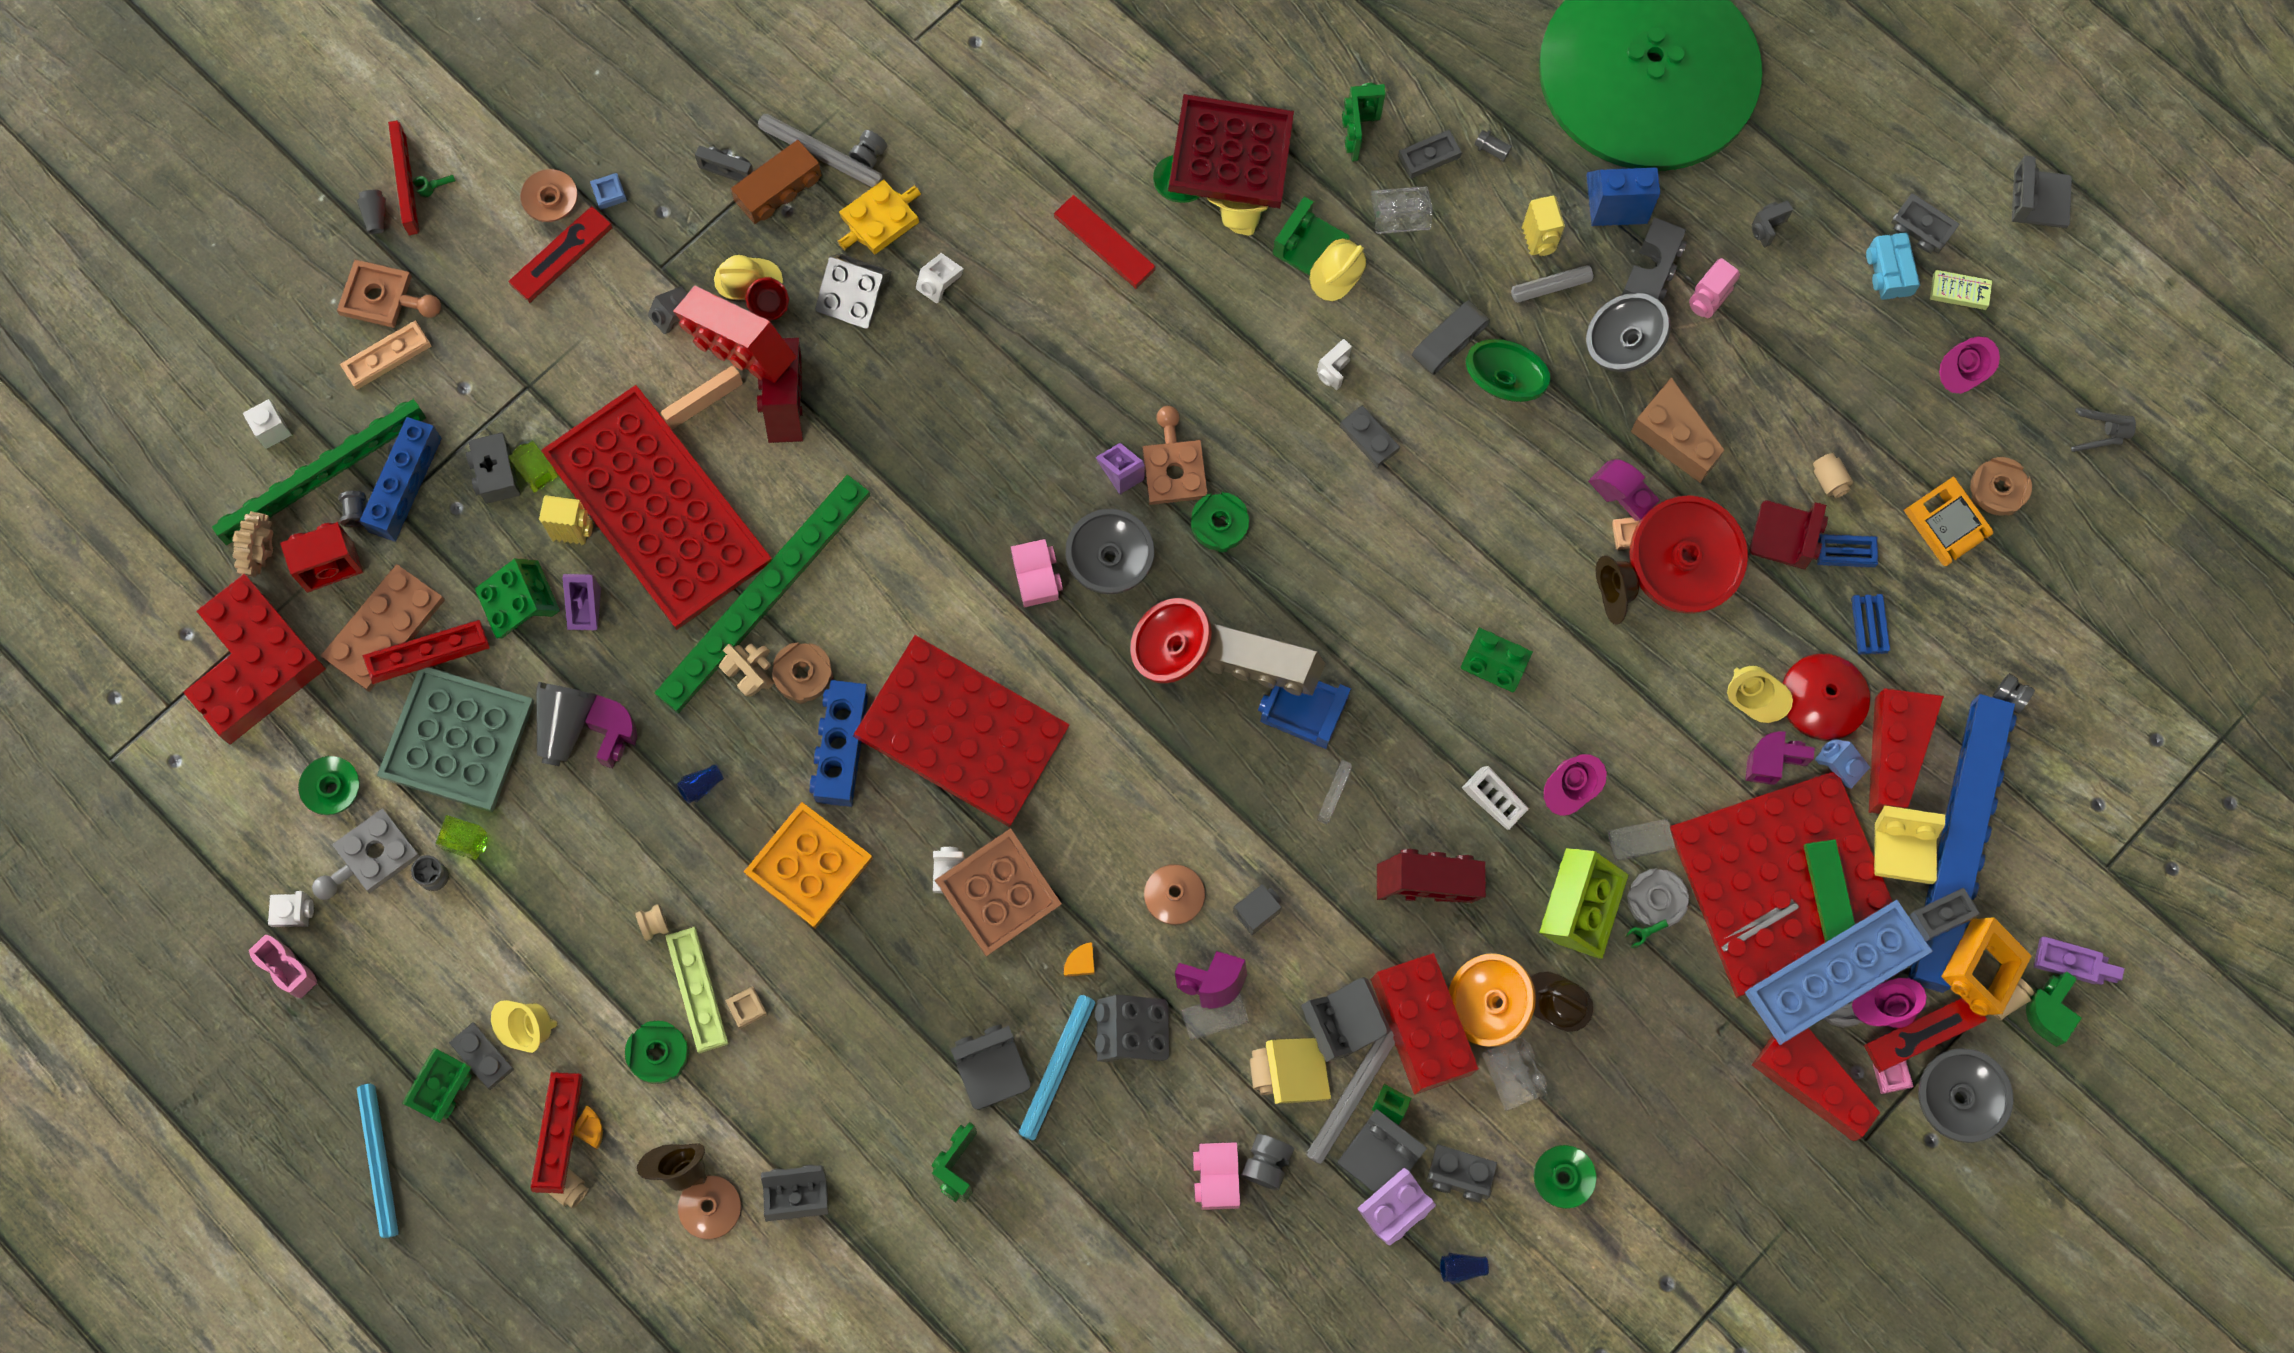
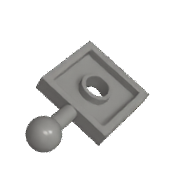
M382 808L332 844L347 865L339 869L332 876L324 875L318 877L313 882L312 891L317 898L328 900L336 894L337 886L354 874L370 894L420 856ZM382 844L384 851L381 856L377 858L368 856V850L372 845Z

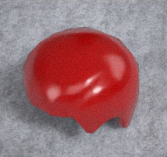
M772 277L755 280L748 287L745 296L749 312L768 321L779 319L787 311L790 300L785 286Z

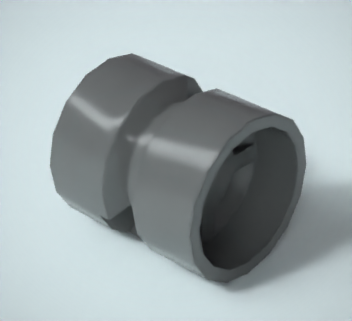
M1257 1134L1251 1149L1254 1157L1247 1159L1241 1176L1263 1187L1279 1191L1285 1175L1282 1167L1289 1165L1294 1148L1278 1139Z

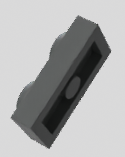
M1447 130L1399 150L1398 157L1411 179L1461 158L1462 152L1450 130Z
M699 145L695 153L699 168L738 182L754 172L752 164L747 159L741 156L732 157L726 155L715 147L706 148Z
M1363 405L1340 422L1339 427L1376 468L1386 462L1400 449V446Z
M1962 888L1915 910L1909 916L1925 942L1975 919L1980 913L1966 890Z
M474 1022L449 1042L466 1064L471 1066L472 1071L489 1090L514 1070Z

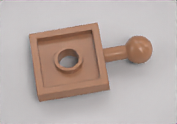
M354 260L337 312L340 316L395 328L402 306L418 309L424 317L432 318L439 314L441 303L433 295H425L421 298L406 295L412 278L410 272ZM374 288L382 290L378 298H367L370 290Z
M1164 406L1159 409L1156 418L1158 424L1164 428L1165 444L1143 446L1149 505L1200 500L1207 495L1201 441L1177 442L1175 426L1179 422V412L1172 406ZM1171 466L1180 467L1183 470L1182 477L1179 479L1170 478L1167 475L1168 468Z

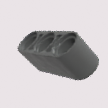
M1468 300L1415 348L1412 356L1427 371L1435 375L1487 327L1490 319Z

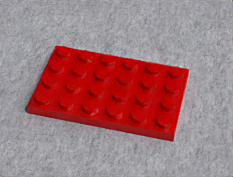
M914 635L854 732L853 737L1010 828L1070 724Z

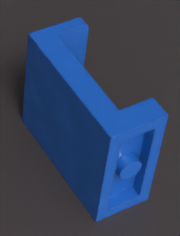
M1318 681L1312 696L1304 693L1297 696L1287 692L1282 687L1275 686L1270 696L1264 694L1258 708V711L1262 712L1260 722L1327 749L1351 688L1341 684L1338 688Z

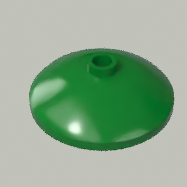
M1501 339L1480 341L1471 347L1466 357V368L1473 381L1488 394L1505 401L1526 402L1535 400L1547 391L1550 384V372L1543 360L1528 348L1511 341Z

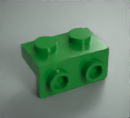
M1479 627L1460 668L1503 689L1515 692L1533 651Z
M433 1048L402 1104L440 1123L443 1118L447 1119L451 1115L456 1105L453 1099L458 1090L463 1091L468 1085L472 1076L469 1073L471 1066Z

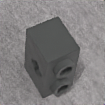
M503 432L469 440L470 451L466 452V457L470 469L474 468L476 478H472V485L476 496L481 495L486 504L520 496L509 442Z

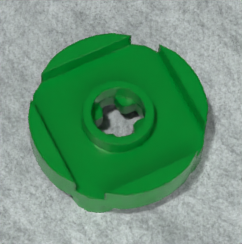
M1221 492V494L1205 495L1193 508L1191 531L1196 540L1204 547L1222 553L1227 552L1239 545L1247 535L1249 528L1247 508L1238 497L1230 493ZM1214 517H1226L1225 527L1214 526Z
M650 1021L641 1025V1028L630 1035L625 1046V1060L628 1067L635 1076L650 1084H663L678 1078L686 1066L689 1055L688 1044L682 1032L665 1021ZM660 1044L661 1049L665 1050V1054L660 1056L659 1060L654 1061V1057L649 1055V1050L655 1049V1045Z

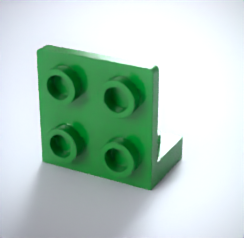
M1304 196L1276 237L1273 255L1310 276V270L1326 248L1333 241L1339 239L1349 240L1350 236L1316 217L1312 213L1314 201Z
M514 558L475 588L495 637L499 639L505 637L532 616L553 617L560 612L538 560Z

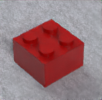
M338 522L321 524L317 527V530L308 533H297L291 535L288 540L280 542L290 575L307 593L364 573L354 542Z

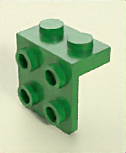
M1365 83L1361 86L1350 87L1349 98H1344L1345 111H1342L1343 128H1347L1348 135L1345 136L1346 153H1351L1352 162L1358 161L1362 142L1360 122L1381 120L1386 95L1384 84Z
M970 1122L966 1127L962 1125L958 1127L950 1139L952 1146L948 1152L941 1151L931 1165L934 1168L932 1172L934 1180L941 1185L939 1187L941 1193L955 1203L958 1199L966 1203L973 1193L968 1183L950 1171L977 1134L975 1125Z

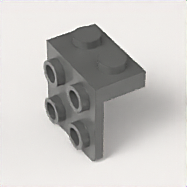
M1365 977L1353 981L1326 997L1309 1000L1301 1005L1306 1022L1311 1027L1318 1043V1049L1323 1054L1326 1062L1347 1057L1388 1035L1390 1032L1389 1024L1369 980Z
M1113 995L1097 1000L1095 1018L1097 1020V1037L1095 1040L1097 1061L1110 1062L1123 1058L1152 1061L1168 1059L1169 1019L1168 1002L1165 999Z
M1000 1024L990 1027L984 1031V1036L973 1039L972 1036L962 1038L955 1042L956 1047L951 1048L972 1107L975 1110H981L1026 1092L1031 1087L1009 1026L1002 1028Z

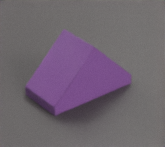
M1121 443L1096 457L1099 465L1119 494L1144 480L1145 465L1143 461Z
M563 574L567 630H597L601 587L594 575Z

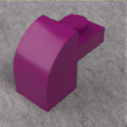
M1619 459L1607 461L1588 481L1606 502L1617 500L1635 521L1641 520L1659 502L1658 497L1643 482L1646 477L1635 467Z
M596 695L585 722L590 730L605 735L596 758L601 765L613 769L615 761L619 762L625 750L623 742L636 744L637 728L624 706L614 700Z
M1784 731L1770 733L1763 737L1750 752L1747 759L1745 781L1776 785L1782 778L1783 763L1808 766L1814 759L1815 747H1808L1806 743L1801 741L1785 743L1786 732Z
M1216 951L1208 971L1179 963L1175 970L1177 988L1188 995L1198 994L1201 1007L1209 1009L1223 1007L1231 1003L1239 995L1247 977L1245 959Z

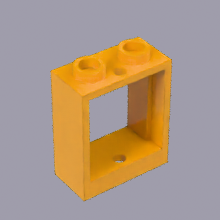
M1995 917L1973 919L1970 921L1941 977L1951 986L1954 993L1960 995L1970 1005V1009L1974 1013L1981 1016L2003 1014L2032 956ZM1985 948L2001 963L1988 990L1972 975Z

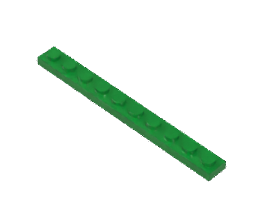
M847 474L654 692L656 697L679 714L717 671L719 664L727 655L723 649L728 644H732L735 647L746 638L870 497V491Z

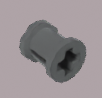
M361 491L342 492L338 496L339 501L342 503L343 512L340 524L344 527L363 526L360 518L364 512L363 502L366 499V494Z

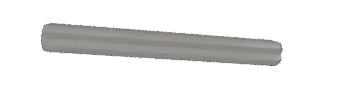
M763 114L758 121L761 130L790 145L798 139L813 157L870 187H874L883 179L880 172L769 114Z
M1391 1029L1388 1035L1373 1043L1308 1149L1306 1156L1313 1162L1321 1164L1393 1048L1395 1041Z

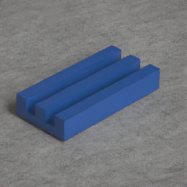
M1819 534L1818 542L1822 543V547L1817 559V565L1875 568L1878 565L1877 537ZM1825 543L1871 545V549L1825 547ZM1826 554L1871 556V558L1826 556Z
M1877 594L1876 596L1865 595L1864 597L1854 595L1851 598L1858 655L1888 653L1890 645L1883 594ZM1861 604H1865L1870 647H1866ZM1873 604H1875L1880 647L1877 644Z

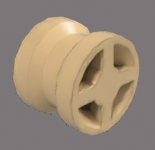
M659 904L654 905L650 911L644 912L641 910L635 913L645 941L651 940L655 934L661 933L664 935L669 933L667 921Z

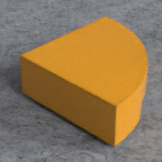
M1092 942L1080 945L1071 952L1064 966V977L1095 974Z
M586 1106L575 1124L574 1136L598 1149L603 1137L602 1123L596 1112Z

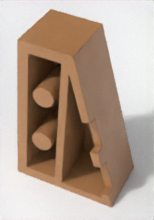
M1672 378L1668 380L1636 419L1631 430L1634 435L1699 483L1708 475L1724 452L1721 444Z

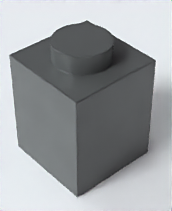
M1261 884L1234 906L1233 913L1248 932L1253 935L1280 914L1282 907L1279 904L1282 901L1272 888L1267 890Z

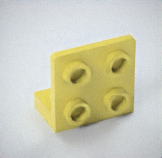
M1884 806L1875 822L1874 874L1880 877L1935 884L1937 880V838L1945 826V815Z

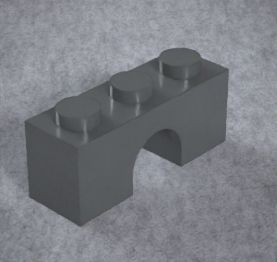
M1654 217L1640 254L1650 257L1655 262L1656 267L1644 269L1634 265L1622 295L1644 293L1655 297L1661 303L1663 302L1667 289L1662 287L1665 280L1671 282L1677 265L1672 263L1675 256L1681 258L1687 244V241L1682 240L1686 229Z

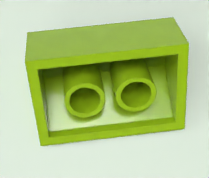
M1566 848L1539 933L1558 945L1603 959L1629 874L1596 851Z

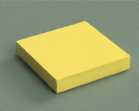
M1316 1038L1278 1039L1266 1042L1275 1104L1316 1102L1331 1099L1325 1059L1318 1049Z

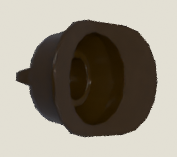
M1605 555L1600 557L1596 563V579L1602 594L1606 615L1611 623L1618 625L1625 619L1628 603L1635 600L1638 595L1639 582L1636 571L1628 561H1615L1612 557Z
M1539 972L1531 976L1536 995L1533 1013L1535 1017L1566 1032L1578 1031L1589 1023L1593 1014V1002L1586 990L1578 984L1552 972Z
M700 1143L670 1144L654 1148L639 1160L637 1165L638 1175L644 1179L662 1180L675 1191H682L694 1185L704 1184L707 1180L703 1162L705 1148Z

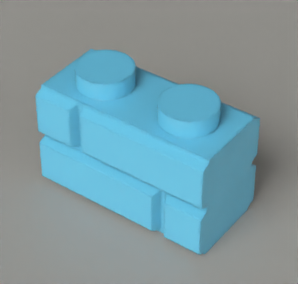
M1908 233L1893 234L1892 236L1883 235L1874 238L1866 251L1867 262L1869 265L1873 264L1875 272L1872 277L1874 290H1879L1882 300L1914 295L1920 286Z

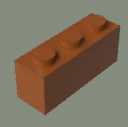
M797 139L730 189L736 204L754 224H757L761 220L770 218L781 205L793 201L804 188L815 185L822 175L819 162Z

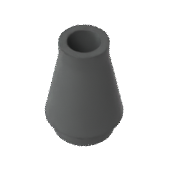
M380 190L360 192L357 203L366 225L367 233H383L386 198L383 197Z

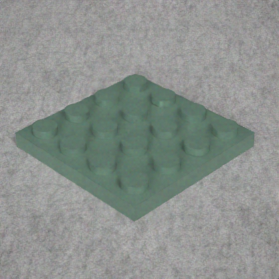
M429 667L418 670L377 776L392 783L493 813L535 701L530 697Z

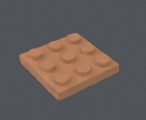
M1011 828L934 880L985 956H988L1062 904Z

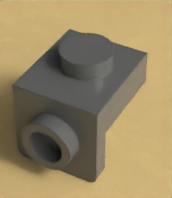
M1788 200L1780 204L1777 202L1770 203L1757 213L1752 223V232L1754 237L1761 241L1764 248L1770 246L1775 237L1773 227L1781 225L1789 219L1793 208Z
M682 287L655 296L648 312V316L653 324L663 334L669 333L674 322L680 320L673 310L688 294Z

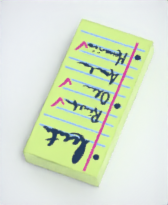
M1935 270L1932 278L1930 300L1986 310L1989 307L1992 280Z

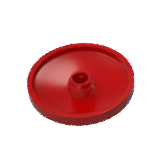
M1678 496L1656 505L1639 521L1631 539L1630 563L1637 573L1640 588L1652 601L1673 612L1694 614L1705 612L1721 605L1737 591L1746 572L1748 550L1741 527L1725 508L1703 497Z

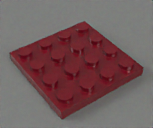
M1183 94L1168 191L1280 209L1294 111Z

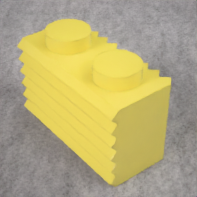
M1554 195L1531 200L1522 229H1524L1523 234L1526 235V244L1529 245L1528 249L1531 255L1547 256L1552 254L1557 249L1560 237H1562L1565 224L1557 198Z
M544 496L539 520L551 540L554 542L557 539L558 542L563 541L566 543L568 541L570 544L574 542L576 545L578 543L584 545L586 538L592 534L593 520H590L588 512L583 508L580 500Z

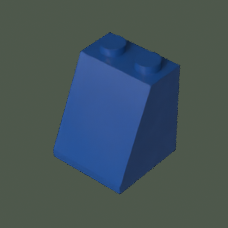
M1657 168L1607 169L1587 172L1591 226L1648 224L1660 195Z

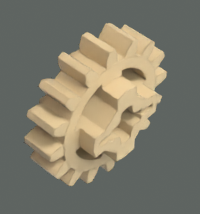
M250 511V514H245V521L241 520V529L235 531L233 535V558L236 559L234 567L238 568L237 573L241 575L244 573L246 576L256 577L257 574L260 575L261 567L265 568L266 566L265 560L272 556L274 549L272 546L273 531L270 530L272 522L268 521V515Z

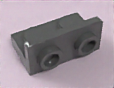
M1437 1144L1426 1182L1433 1183L1432 1188L1437 1191L1451 1193V1189L1463 1193L1464 1199L1481 1203V1199L1487 1200L1491 1195L1490 1189L1498 1162Z

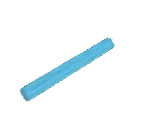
M1080 995L1019 1129V1134L1026 1139H1036L1095 1006V1001L1088 996Z
M364 1084L357 1087L379 1234L381 1238H390L398 1235V1226L376 1087L373 1084Z

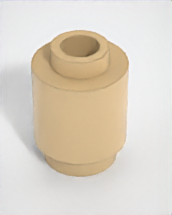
M1834 453L1824 455L1813 463L1815 468L1814 474L1827 496L1834 495L1835 498H1839L1851 490L1849 486L1853 484V480L1839 457L1836 458Z
M1267 1048L1253 1050L1252 1058L1250 1059L1253 1089L1260 1090V1095L1274 1094Z
M568 1168L564 1194H548L563 1206L568 1205L573 1209L584 1199L589 1189L584 1185L585 1181Z

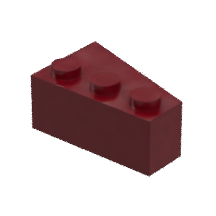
M783 338L796 355V358L775 383L766 378L758 379V389L762 390V395H757L758 413H763L768 443L803 442V431L800 416H803V407L800 406L802 355L799 338Z
M1416 849L1400 850L1399 854L1377 864V900H1387V897L1391 895H1404L1405 901H1415V897L1434 898V902L1473 903L1486 897L1485 861L1474 860V856L1458 855L1456 858L1446 857L1444 852H1430L1428 855H1422Z

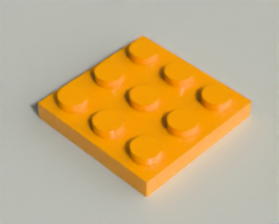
M801 802L744 870V874L816 929L871 862L873 857Z

